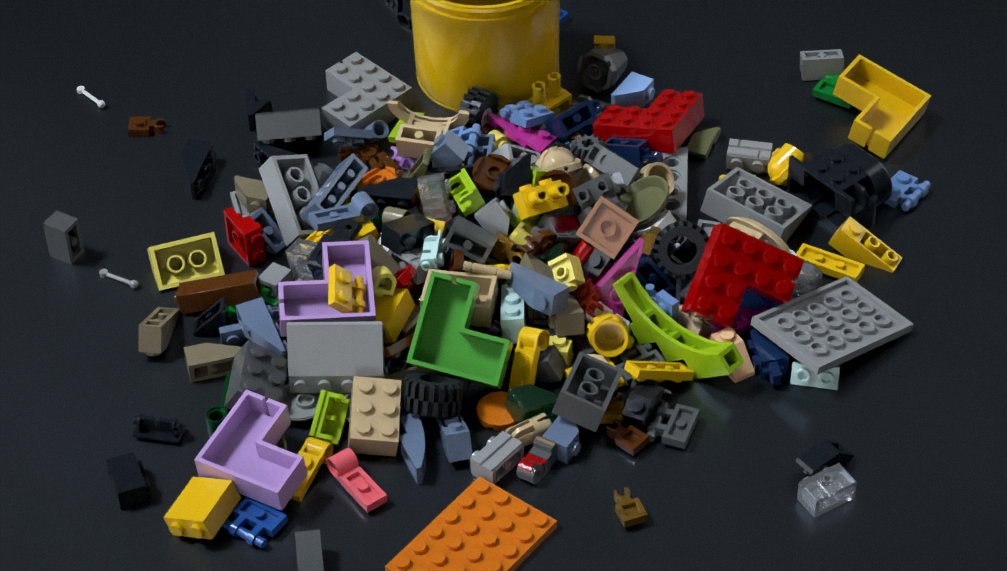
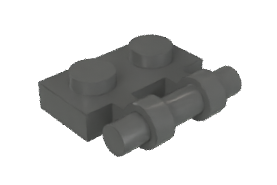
M650 343L644 345L637 344L633 346V349L610 358L617 368L623 370L621 377H623L627 387L631 385L633 378L630 373L624 370L626 360L666 362L656 349L652 351Z
M662 402L654 413L653 422H650L646 429L649 442H653L656 437L661 435L663 444L685 449L699 418L700 409L676 404L675 409L672 410L669 409L670 405L668 403ZM666 420L669 421L667 425L662 424Z

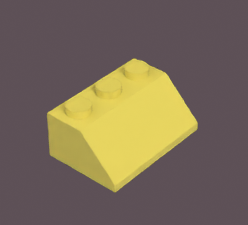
M214 232L147 248L151 268L159 291L178 287L179 283L225 275Z

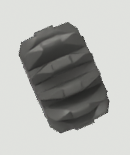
M584 134L583 137L577 136L576 140L571 141L570 152L573 153L574 158L581 159L582 167L584 164H589L584 159L594 142L606 147L601 137H595L594 134L591 136Z

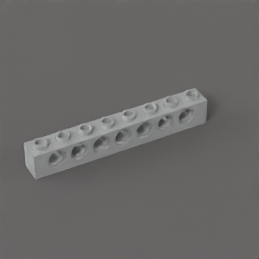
M679 147L675 153L662 152V163L670 168L675 181L674 190L668 197L664 211L669 210L676 221H686L688 147ZM671 242L669 246L671 258L678 263H683L673 255Z

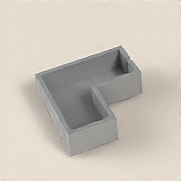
M357 52L343 59V63L338 62L325 70L327 90L338 97L322 107L323 126L327 130L333 127L364 129L376 120H383L389 123L397 117L389 110L387 101H401L408 109L413 108L412 87Z

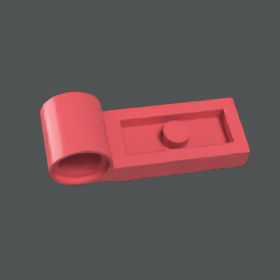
M346 448L326 459L331 474L367 513L388 502L387 494L359 466L358 459L352 449Z

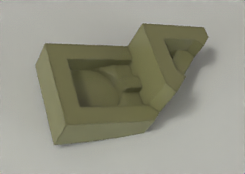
M714 127L694 133L687 146L688 154L707 159L712 145H716L721 133V127Z

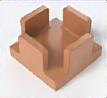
M600 196L576 235L612 259H615L639 223V220L612 201L610 202L603 196Z

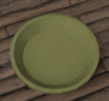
M651 175L633 182L627 188L629 193L620 197L624 203L625 211L639 220L638 226L651 222L661 214L667 204L670 189L664 178Z

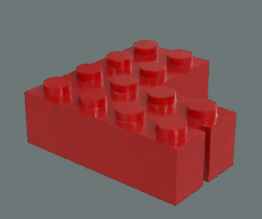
M667 89L660 93L648 109L640 108L639 106L620 107L619 105H610L592 124L593 134L595 137H601L603 142L610 137L648 139L650 151L675 153L705 116L702 93H695L690 90L684 91L681 94V92H676L673 89Z
M724 223L714 225L681 311L698 319L704 318L703 321L721 329L731 328L745 290L777 304L789 303L796 284L792 280L798 279L805 260Z

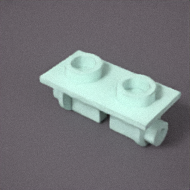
M441 229L438 231V236L429 235L424 239L423 253L420 261V267L424 271L429 269L440 270L441 267H444L443 252H447V246L443 244L446 238H442Z
M793 361L790 384L837 390L840 367H833L816 375L801 362Z

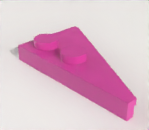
M488 113L487 122L494 128H498V126L504 128V135L519 143L523 148L534 149L541 155L544 150L548 149L549 144H556L557 137L551 135L548 131H539L531 127L524 128L511 123L509 119L493 113Z
M640 237L586 294V298L589 301H600L613 310L612 314L615 315L617 313L623 317L625 307L612 284L628 272H633L636 275L639 259L643 251L644 239Z

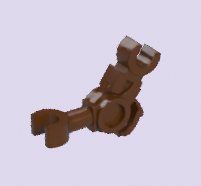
M366 143L364 148L357 149L341 146V153H338L339 162L344 161L354 153L366 166H371L372 169L379 167L381 170L384 169L382 163L377 162L378 157L376 154L380 152L378 145Z

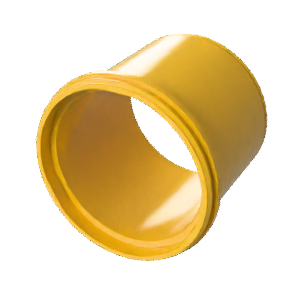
M410 0L417 81L426 96L444 108L457 112V109H460V102L464 100V94H468V90L472 89L473 86H478L498 94L500 105L497 110L500 111L506 105H517L518 102L531 98L533 96L532 84L536 81L544 82L545 88H547V75H551V72L559 73L560 0Z

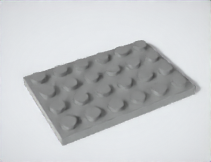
M846 276L790 300L789 303H783L753 316L750 325L805 365L810 371L818 375L911 332L914 324Z

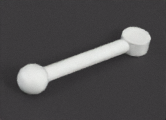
M84 86L77 87L78 94H84L97 103L99 108L105 107V102L98 100L85 91Z

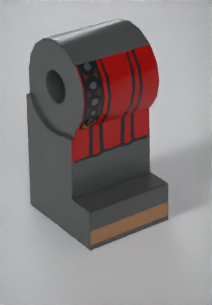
M537 436L533 441L532 449L518 464L517 477L537 484L557 461L556 443Z

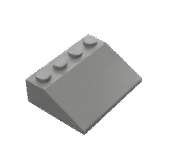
M736 167L707 189L700 211L726 224V220L730 217H746L755 220L772 230L786 243L809 213L812 205Z
M382 321L287 322L290 393H320L321 390L333 393H351L354 376L385 379L386 365Z

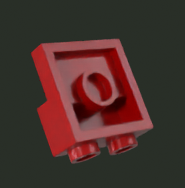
M232 207L224 209L228 244L248 267L265 261L263 229L260 223L255 222L250 215L243 218Z

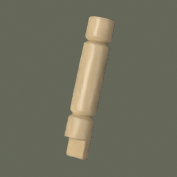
M464 261L463 270L493 275L510 280L512 271L502 268L497 269V267L483 264H472V262Z

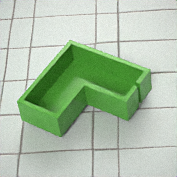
M431 271L406 363L418 368L452 375L460 379L501 389L513 343L507 339L469 330L481 288L477 282L458 277L455 279L453 276Z

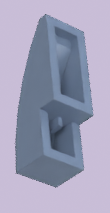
M409 413L400 416L399 427L401 435L399 436L400 454L417 485L423 482L426 469L425 436L419 415Z

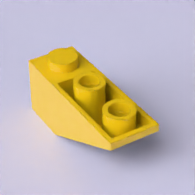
M849 217L836 230L828 242L829 245L847 258L891 273L895 271L903 258L852 217Z

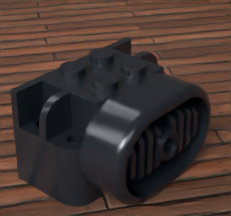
M842 142L821 155L808 151L803 155V162L793 155L789 157L787 192L811 204L812 208L809 213L834 232L849 217H852L864 228H871L875 224L876 208L891 197L892 181L884 165L854 143Z

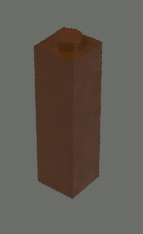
M251 270L179 283L174 298L176 305L180 306L182 313L187 314L205 311L223 296L228 298L229 306L261 298L264 287L258 271Z

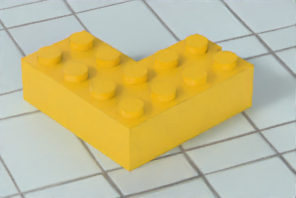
M860 54L839 75L833 91V95L862 111L853 121L848 138L863 147L869 146V151L883 159L886 158L923 116L931 98L930 94Z

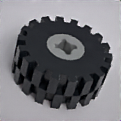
M473 86L472 89L468 90V94H464V100L460 102L459 110L469 112V120L465 124L467 129L472 128L473 124L477 123L481 126V134H488L489 131H492L493 126L487 122L488 113L495 115L499 113L497 108L500 103L498 102L499 97L497 93Z

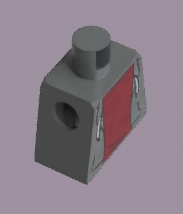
M572 206L544 213L537 226H534L532 229L533 237L537 231L548 229L556 234L553 246L549 250L551 252L572 253L583 240L576 235L581 224Z

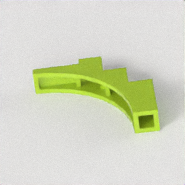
M633 272L626 273L612 284L633 321L629 324V327L638 343L656 342L667 362L684 360L688 368L695 372L694 379L730 375L744 363L734 342H718L706 339L684 328L668 316L645 291Z

